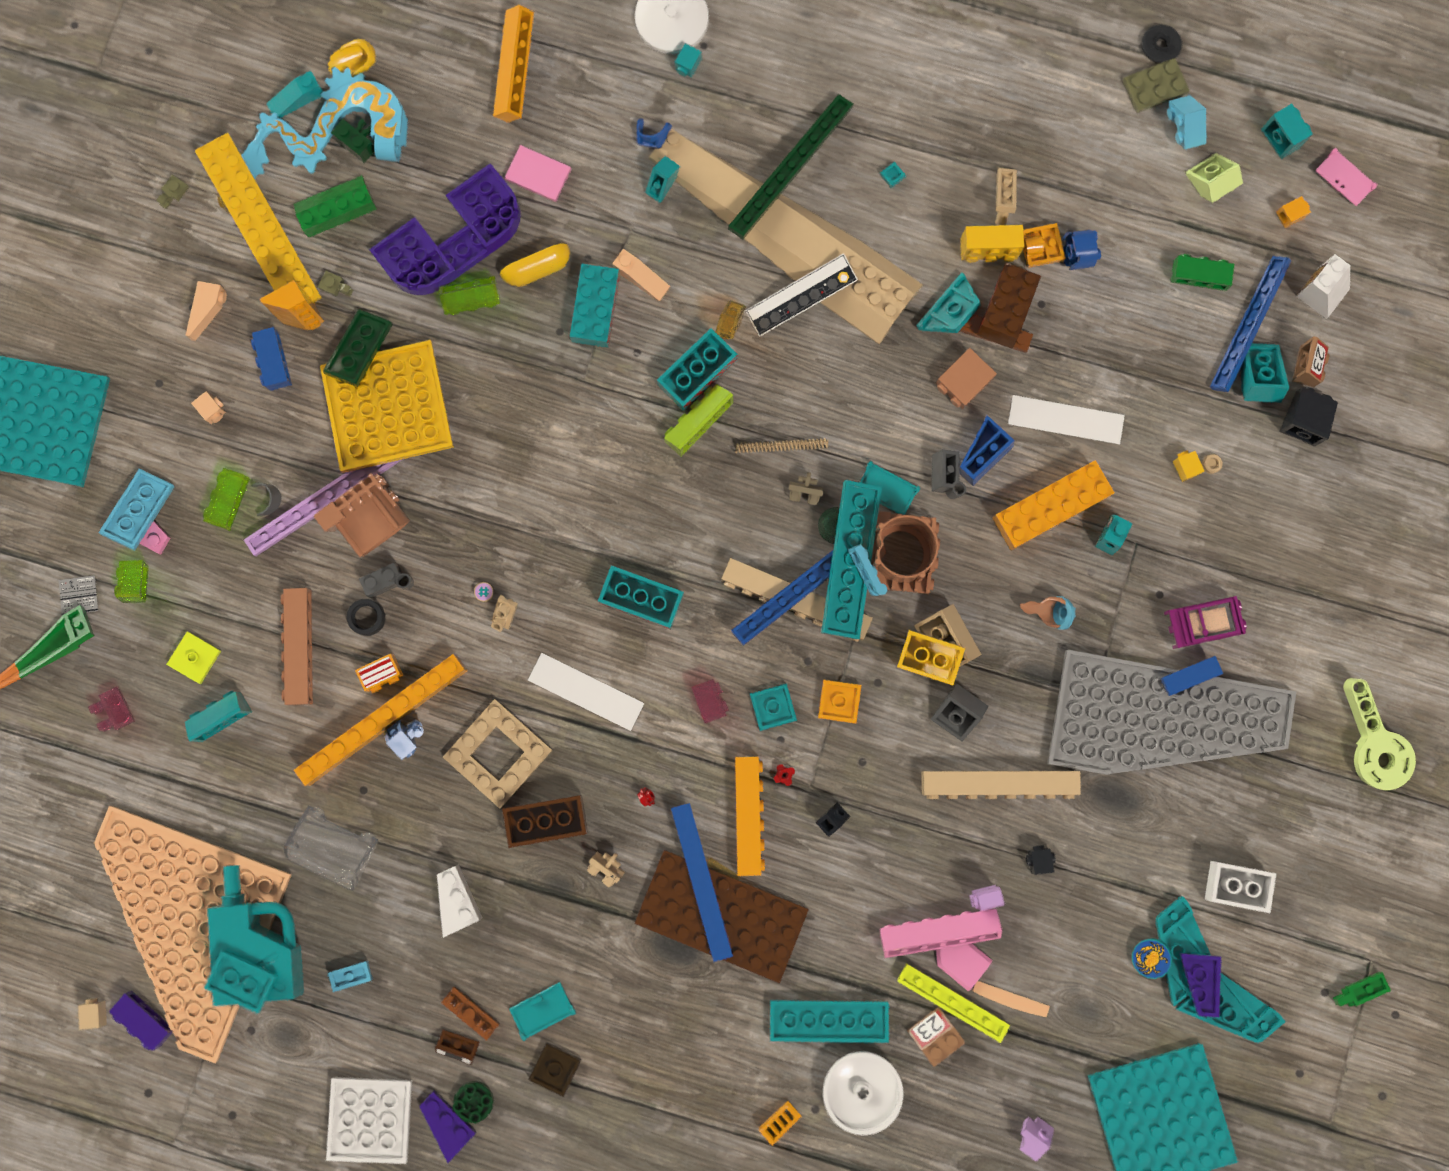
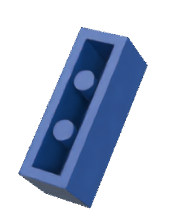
M272 327L253 332L251 344L254 351L256 350L258 357H255L257 367L261 369V384L270 391L291 386L292 382L279 331Z

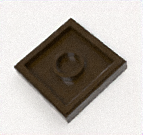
M546 1042L528 1080L564 1097L582 1059Z

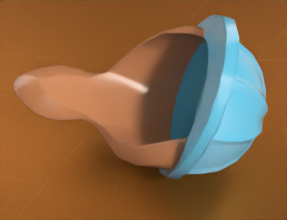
M1063 596L1048 597L1041 603L1029 601L1020 604L1021 609L1025 613L1038 614L1043 623L1060 630L1068 629L1076 617V608L1070 600Z

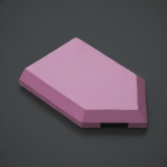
M972 943L936 949L937 966L967 991L972 989L993 961Z

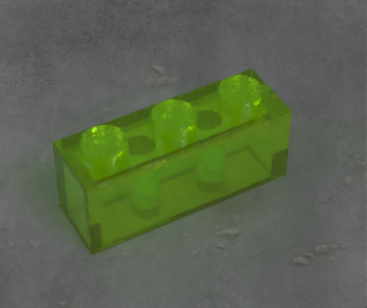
M495 276L439 287V296L445 315H457L463 311H476L483 307L492 308L500 304V294Z
M223 468L222 472H219L217 476L218 483L216 488L210 494L211 501L209 506L203 512V522L230 531L250 478L244 474Z

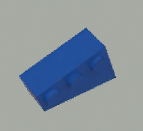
M988 415L960 465V475L972 486L1014 447L1015 440Z

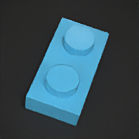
M368 961L328 973L333 992L373 980Z

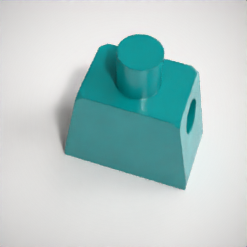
M1110 515L1095 547L1112 556L1122 547L1133 523L1117 515Z

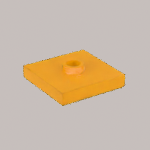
M823 680L818 718L856 724L862 685Z

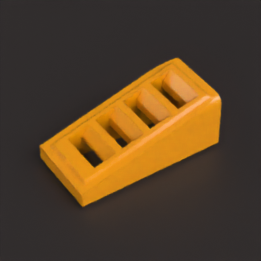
M787 1101L759 1127V1131L773 1146L797 1122L801 1114ZM786 1109L794 1116L792 1119L784 1112ZM780 1115H782L783 1118L788 1122L787 1124H784L780 1120ZM774 1121H776L778 1125L781 1127L780 1130H778L775 1127V1125L773 1124ZM768 1127L774 1131V1136L767 1130Z

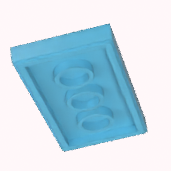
M139 469L100 529L99 534L135 551L173 491L174 485Z

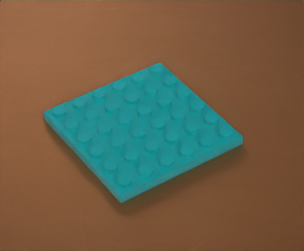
M0 356V471L84 488L111 378Z
M1198 1043L1087 1075L1115 1171H1210L1238 1163L1203 1044Z

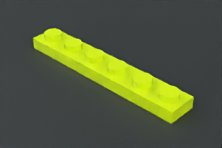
M907 963L897 979V982L1000 1043L1010 1027L1008 1023Z

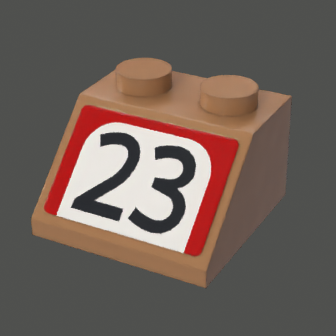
M1313 336L1300 346L1292 382L1315 387L1323 382L1325 378L1324 367L1328 363L1330 354H1328L1329 346L1318 337Z
M939 1007L907 1030L933 1067L965 1044V1041Z

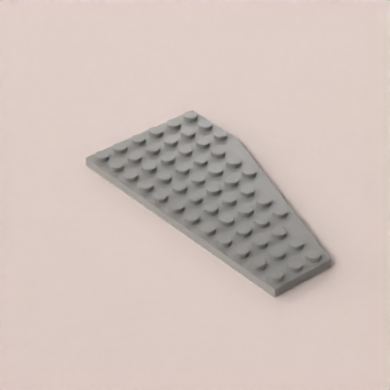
M1066 650L1047 764L1107 775L1288 749L1296 691L1214 677L1168 696L1161 678L1179 670Z

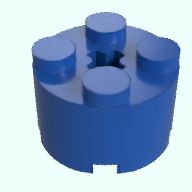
M1088 229L1065 233L1063 241L1066 240V246H1063L1066 258L1064 263L1066 267L1070 266L1069 270L1092 268L1096 265L1097 260L1101 259V250L1097 247L1098 236L1095 230Z

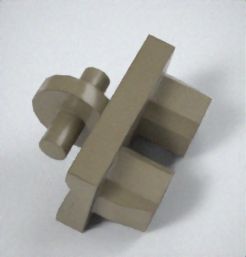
M807 472L806 477L799 476L798 482L805 484L790 481L788 489L790 490V500L800 502L802 492L809 494L807 503L817 505L820 496L823 495V488L809 485H817V479L810 478L811 473Z

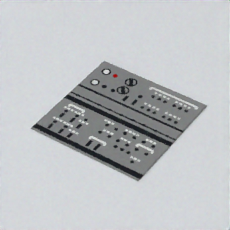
M95 575L59 580L62 616L79 605L85 608L86 613L98 611Z

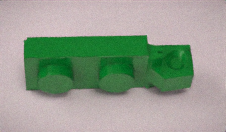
M1377 972L1345 986V988L1341 989L1342 994L1333 997L1335 1005L1340 1007L1348 1004L1349 1007L1358 1006L1390 992L1391 989L1383 972Z

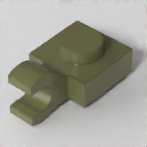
M171 175L161 188L164 194H161L156 201L160 203V206L167 209L173 199L179 202L189 189V186L174 175Z
M325 271L318 285L320 290L337 296L338 292L351 297L354 291L350 286L343 283L344 279L328 271Z

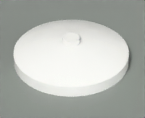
M639 0L635 10L637 31L642 40L658 52L678 54L685 43L695 47L707 31L709 15L705 0Z
M853 1052L837 1060L829 1069L823 1085V1099L828 1114L839 1127L853 1134L870 1135L884 1130L895 1120L903 1102V1087L897 1071L885 1058L871 1052Z

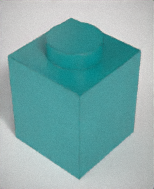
M685 43L675 60V70L681 76L692 78L702 60V51Z

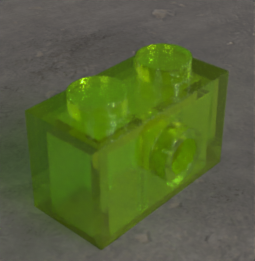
M143 560L119 561V567L116 568V577L118 579L117 586L114 588V594L122 603L146 602L149 566Z

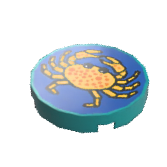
M1154 938L1142 940L1135 946L1132 952V962L1135 969L1142 976L1151 979L1163 977L1168 973L1173 964L1170 948L1164 942Z

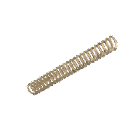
M820 438L819 440L812 439V442L809 439L807 442L806 439L804 441L801 439V441L797 440V442L793 440V443L791 440L789 443L787 440L785 442L782 440V442L778 441V444L776 441H774V444L772 441L770 443L767 441V443L763 442V444L759 442V446L758 442H755V445L754 442L751 444L750 442L748 444L745 442L744 446L741 442L740 447L737 442L735 453L737 454V451L741 453V447L743 453H745V448L747 453L749 449L751 453L753 450L756 452V448L760 452V446L762 452H764V447L765 452L768 451V448L769 452H771V448L774 452L775 445L777 452L779 451V445L781 452L783 446L784 451H786L787 447L788 451H790V445L793 451L794 444L796 451L798 450V445L800 451L802 446L803 450H805V445L807 450H809V443L811 450L813 449V443L815 450L817 449V444L818 449H820L821 445L822 449H824V443L826 449H828L829 440L826 441L825 438L823 440Z

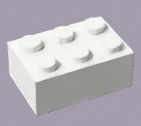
M1210 861L1204 900L1270 913L1276 874Z

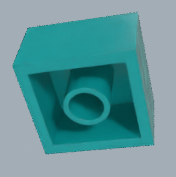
M1292 103L1273 114L1261 128V131L1281 160L1300 149L1313 135L1311 127L1305 123L1300 111Z

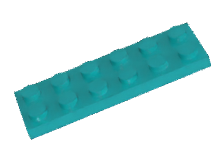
M770 1000V1041L889 1043V1002Z

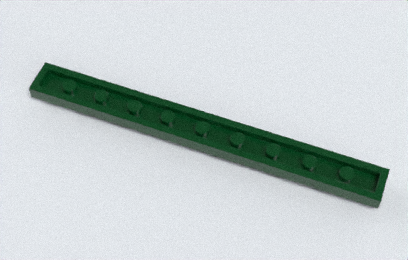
M840 94L835 97L728 225L729 231L742 240L748 235L851 111L854 103Z

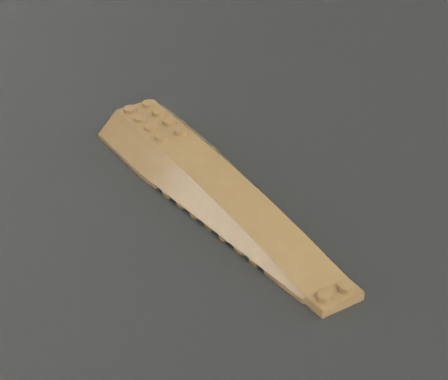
M672 128L661 148H655L649 156V159L655 164L664 156L677 163L680 169L675 181L728 225L763 185L762 182L695 144ZM782 194L745 237L749 244L756 247L762 255L769 258L774 265L781 268L787 276L795 281L844 253L858 280L822 300L820 303L877 344L882 342L893 323L923 286V284L862 241Z

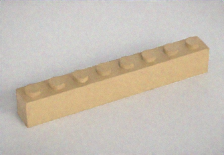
M730 558L721 579L722 582H725L724 586L733 590L735 587L742 590V594L752 597V595L760 597L759 601L763 603L769 601L790 584L787 581ZM811 592L790 610L795 612V616L801 619L810 618L813 620V624L822 627L826 598ZM863 615L860 639L851 640L856 642L864 640L873 619L872 617Z
M921 771L922 795H927V799H939V795H946V799H958V795H966V799H978L977 795H985V799H997V795H1005V799H1016V795H1024V799H1036V795H1043L1044 799H1055V795H1063V799H1075V795H1081L1080 771Z

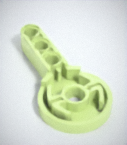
M1347 679L1344 682L1343 688L1361 735L1356 743L1358 746L1354 755L1356 772L1363 782L1373 788L1381 790L1397 789L1403 786L1414 772L1416 764L1414 750L1403 736L1389 732L1384 728L1368 683L1363 679ZM1355 683L1358 684V690L1356 692L1354 691ZM1362 701L1365 702L1363 710L1360 707ZM1369 719L1372 722L1370 728L1367 727V722ZM1382 753H1386L1389 757V762L1385 767H1380L1378 763Z

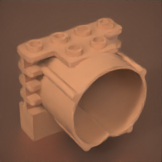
M370 473L369 477L358 482L357 485L339 496L334 502L332 501L313 515L325 532H335L338 529L359 557L367 555L410 522L397 503L400 499L392 490L389 492L387 488L389 486L388 482L383 476Z
M883 511L878 512L871 565L876 568L877 577L882 584L887 586V590L929 594L930 590L933 591L934 579H931V575L938 568L937 554L940 547V539L937 538L939 522H936V517L930 518L891 514V512ZM891 533H909L916 537L922 546V563L918 570L908 576L890 571L881 562L886 553L883 540Z

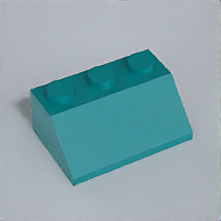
M232 690L224 694L222 700L218 702L213 701L206 705L207 709L204 711H197L189 716L190 719L185 721L188 740L190 742H204L252 713L242 693Z

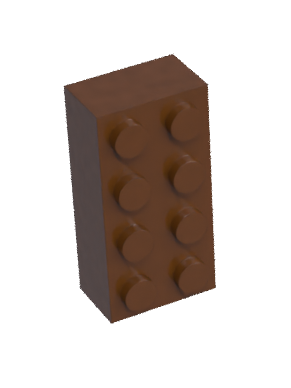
M1006 262L977 336L1013 349L1041 276Z
M582 795L502 809L508 848L588 834Z

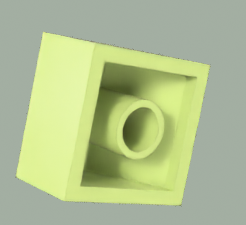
M1217 153L1186 171L1187 177L1200 196L1212 203L1243 184L1240 165Z

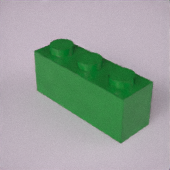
M1181 254L1173 261L1171 283L1227 291L1232 286L1235 264L1229 263L1227 260L1213 261L1208 257L1194 258L1189 254Z

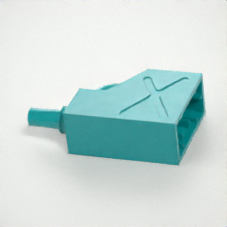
M240 865L224 866V896H221L222 905L207 908L211 971L220 952L225 950L278 975L266 1002L291 1000L304 994L301 945L296 943L295 923L292 913L286 906L278 902L258 901L245 903V894H242ZM260 914L277 915L282 921L283 936L261 926ZM212 993L213 1007L237 1005Z

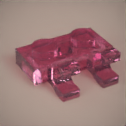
M119 687L99 695L101 701L88 706L91 714L94 713L96 715L106 710L109 716L108 719L96 724L99 731L105 732L112 727L115 730H119L135 722Z

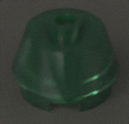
M840 507L827 509L822 513L818 521V530L821 537L831 544L835 542Z

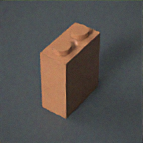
M969 348L937 380L936 385H938L937 389L942 394H947L951 398L950 401L954 406L960 407L963 410L994 379L997 373Z

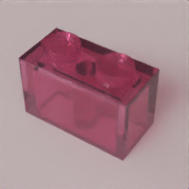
M712 679L692 687L705 724L727 716L726 712L729 710L726 701H721L719 694L722 693L719 682L715 683Z

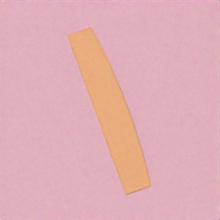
M980 981L976 982L973 992L997 1003L1038 1016L1047 1017L1050 1008L1048 1005Z

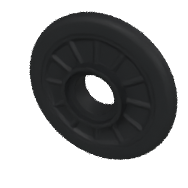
M1154 25L1144 33L1142 38L1144 54L1156 63H1164L1177 58L1182 49V40L1179 33L1168 25ZM1164 40L1167 46L1161 48L1158 46L1157 41Z

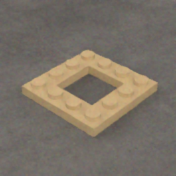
M494 699L443 758L501 809L553 750ZM496 727L524 751L521 757L500 780L471 756Z

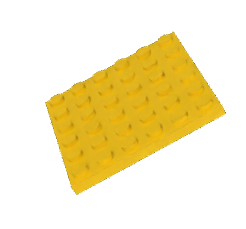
M431 340L377 352L358 387L325 375L323 370L326 364L320 365L341 473L454 448Z

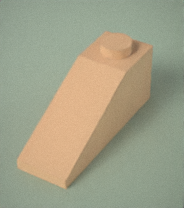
M625 249L621 251L612 263L613 268L619 269L621 276L659 302L670 288L664 280Z
M198 281L186 331V336L189 339L196 341L222 309L223 303L226 302L227 293L221 285Z

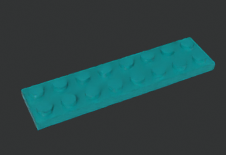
M850 480L843 482L821 633L856 640L860 639L867 587L848 550L854 546L862 545L869 554L868 559L871 563L882 487Z

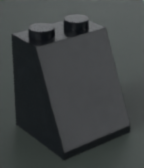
M1301 387L1295 392L1279 432L1314 447L1330 437L1338 401L1333 400L1329 395L1316 393L1313 388Z

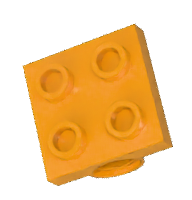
M1057 223L1023 230V251L1027 268L1061 262L1066 259Z

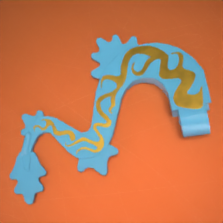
M334 67L332 68L333 77L325 79L330 89L321 93V96L326 101L308 137L300 136L286 121L278 118L276 113H272L271 116L260 113L261 123L256 126L259 131L241 156L254 179H256L257 175L264 174L262 165L268 164L269 159L263 142L269 134L278 132L290 152L295 156L292 165L294 167L303 165L310 174H313L317 163L327 159L322 151L332 137V130L347 114L363 112L370 115L372 120L371 137L374 140L376 159L399 162L402 146H407L408 120L404 109L393 92L384 85L373 81H364L363 73L352 77L349 68H346L342 73Z

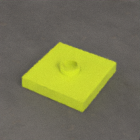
M187 631L166 665L198 684H202L221 650Z

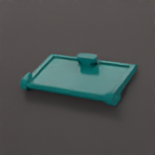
M872 461L867 464L866 471L859 482L882 487L880 504L902 515H905L913 498L920 491V486H916L874 464Z
M561 982L509 1008L523 1041L576 1014V1009L573 1004L571 1005Z

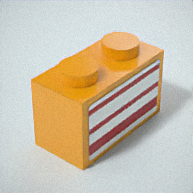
M388 654L355 670L364 691H371V693L380 691L384 684L389 683V685L400 681L399 677L403 676L394 654Z

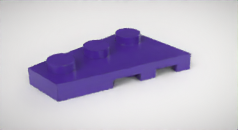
M1180 953L1197 1015L1219 1018L1221 956Z
M434 1090L419 1107L447 1163H449L476 1134V1131L467 1122L463 1121L454 1109Z

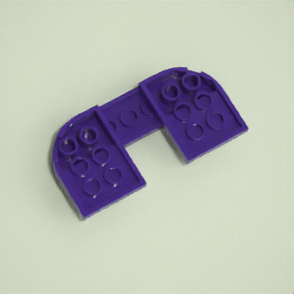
M491 163L445 195L467 226L439 246L434 243L414 217L369 249L399 289L413 295H427L437 292L513 237L520 224V205L512 189Z

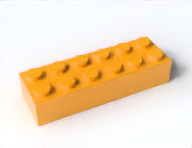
M1095 460L999 512L992 519L1012 551L1107 499L1115 492Z

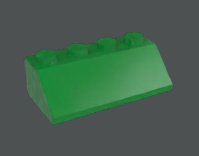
M363 175L294 203L295 214L302 231L308 238L377 210Z

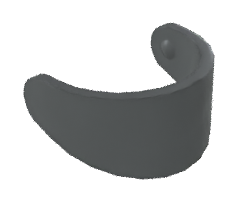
M260 482L251 484L252 487L265 486L270 495L268 507L264 511L257 513V516H265L275 512L281 504V493L278 488L271 484Z

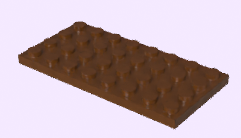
M664 850L634 924L712 955L685 858ZM708 868L733 957L723 960L780 984L809 909Z

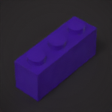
M133 991L124 993L109 1011L113 1015L112 1019L127 1028L128 1034L137 1037L141 1041V1045L147 1050L154 1051L160 1048L173 1033L168 1023Z

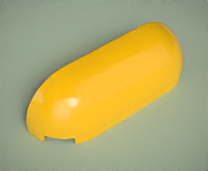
M564 243L556 244L515 261L501 270L500 277L505 283L521 287L555 273L566 266L570 257L569 246Z

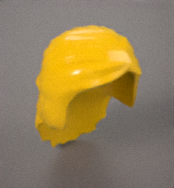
M352 40L342 45L339 50L330 56L328 69L332 74V68L334 67L342 73L346 68H349L352 77H355L359 73L368 71L375 64V49L366 40Z

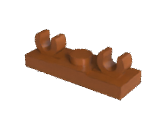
M455 986L441 1002L486 1041L500 1024Z

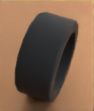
M360 599L349 607L347 623L355 633L371 636L383 628L386 615L379 603L370 599ZM364 606L372 607L377 613L375 625L368 629L359 627L355 621L356 612Z

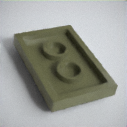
M1175 58L1124 77L1122 80L1136 113L1187 95L1190 91Z

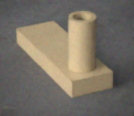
M998 168L996 183V211H998L995 221L997 226L1006 225L1009 213L1015 214L1017 170Z

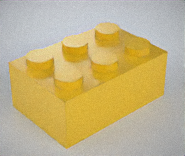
M1023 225L966 226L960 239L961 260H967L969 263H974L978 260L995 262L999 259H1004L1006 262L1015 261L1024 248Z

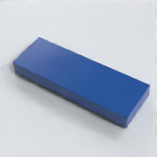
M1213 656L1162 677L1161 680L1168 696H1171L1223 674V671L1216 656Z

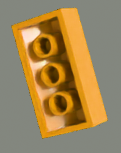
M295 281L260 298L261 303L282 324L304 330H314L320 327L321 323L325 322L315 303Z

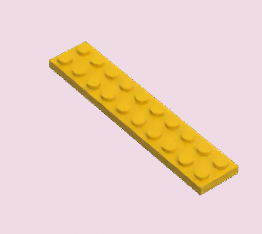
M229 133L194 150L273 290L275 291L295 281L313 302L321 299L319 291Z

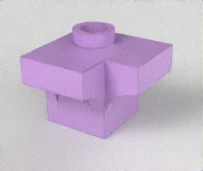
M1028 1117L1022 1126L1021 1135L1023 1137L1020 1150L1034 1161H1037L1050 1148L1054 1128L1039 1117L1035 1120Z

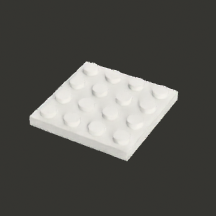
M333 1077L331 1079L326 1161L406 1164L408 1161L412 1080Z

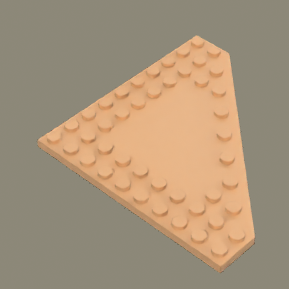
M109 806L94 844L100 852L107 876L109 875L116 898L120 901L123 908V915L127 925L132 930L136 947L139 953L141 952L145 962V969L149 978L152 979L159 1003L162 1004L166 1013L165 1017L170 1030L175 1035L177 1047L179 1050L217 1063L240 1007L239 1005L213 1007L212 993L203 989L211 973L207 908L222 905L221 896H224L223 867L240 865L242 894H245V903L258 901L281 903L292 874L120 808ZM260 914V925L270 930L276 915Z

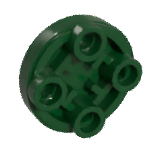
M471 1081L462 1085L456 1092L453 1109L463 1121L477 1124L486 1119L491 1113L494 1106V1097L486 1084L479 1081Z

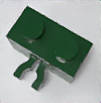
M342 119L332 130V136L337 143L361 162L365 163L375 152L373 143L366 137L371 134V125L367 129H363L366 122L361 119L355 129Z

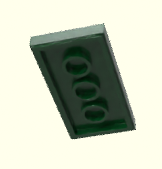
M358 309L323 370L324 374L358 387L393 326L392 322Z

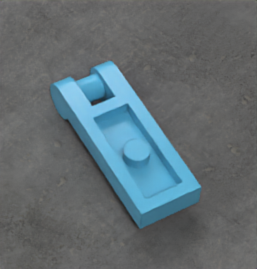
M862 545L849 549L848 551L869 593L872 596L886 594L887 586L879 581L877 570L868 559L869 554Z

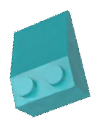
M1251 344L1241 365V389L1244 401L1278 403L1283 401L1289 390V384L1279 345Z

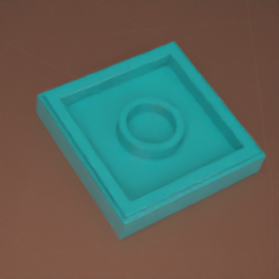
M787 684L750 693L760 731L797 721Z

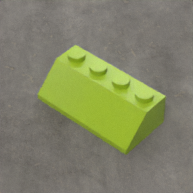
M718 384L714 387L710 386L704 392L705 396L700 401L696 400L690 407L692 410L688 414L684 413L678 419L679 423L674 428L670 427L665 432V443L682 457L733 404V394Z

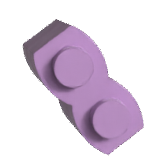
M996 885L972 890V895H969L972 907H975L977 910L979 909V911L1004 906L1001 890Z

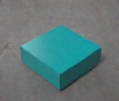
M895 161L880 172V176L891 189L906 178V174Z

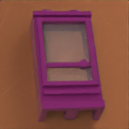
M1237 596L1165 611L1164 615H1169L1172 625L1168 627L1169 633H1174L1176 645H1172V648L1177 649L1246 634L1247 625L1245 619H1242V604L1237 599Z

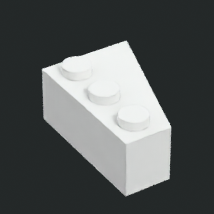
M454 866L437 874L443 937L481 920V913L460 866Z

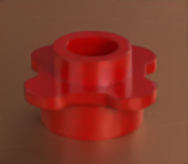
M779 764L776 767L777 774L773 779L776 783L781 782L786 786H790L795 769Z
M647 787L640 789L638 798L641 804L645 807L655 804L653 792Z

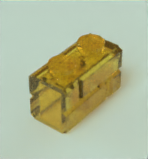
M732 300L728 301L720 314L715 333L723 339H733L742 323L746 306Z

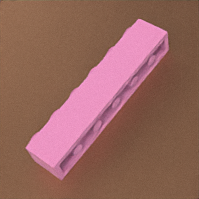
M988 909L974 913L967 911L956 916L944 915L939 919L926 918L921 922L914 923L908 921L902 925H886L880 928V939L885 958L1000 939L1002 934L997 909Z

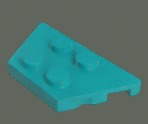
M963 272L916 325L918 330L958 333L978 310L981 303Z

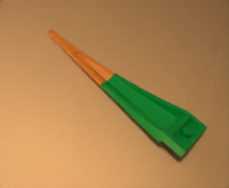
M79 605L65 613L27 652L0 674V689L79 649L80 644L94 637L85 608Z

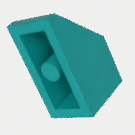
M664 156L653 167L645 193L661 203L676 180L680 166L667 156Z

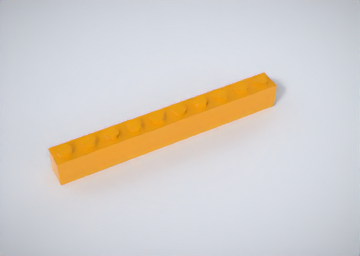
M452 654L294 769V772L304 786H311L468 670L458 656Z

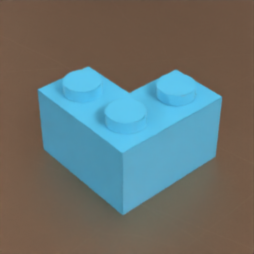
M1191 95L1169 101L1167 115L1177 125L1176 142L1185 150L1206 144V108Z

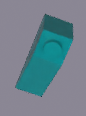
M310 70L292 80L267 103V106L271 113H276L278 118H282L322 97L321 93L323 90Z

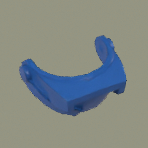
M639 118L636 127L637 143L640 146L661 148L672 125L666 122L659 133L644 135V119Z

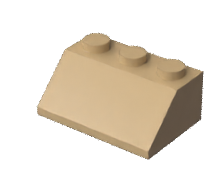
M954 604L914 625L920 634L965 648L960 666L981 655Z

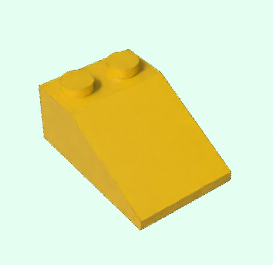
M909 630L897 667L954 685L965 648Z

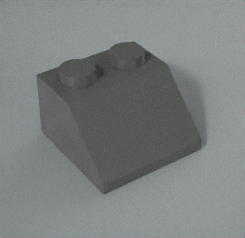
M956 684L936 710L931 720L963 742L981 721L988 705Z

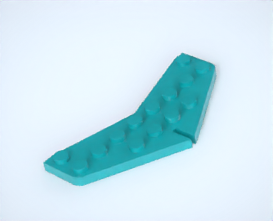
M1180 896L1158 914L1155 919L1158 938L1170 948L1173 964L1169 972L1166 973L1172 1006H1176L1188 996L1187 999L1175 1008L1176 1010L1255 1043L1264 1041L1286 1021L1277 1011L1267 1006L1222 973L1219 1018L1197 1015L1180 953L1211 954L1193 916L1194 913L1190 904L1183 896Z

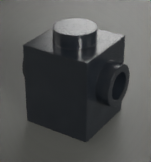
M837 802L815 823L830 837L850 818V815Z
M1045 845L1033 846V850H1028L1026 863L1031 869V874L1054 873L1053 864L1056 863L1054 852H1051L1050 848H1045Z

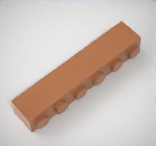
M308 588L283 589V594H281V604L284 605V613L281 614V623L284 624V632L281 634V641L284 644V651L281 654V660L284 663V670L281 674L282 682H284L282 701H285V705H313L312 590Z

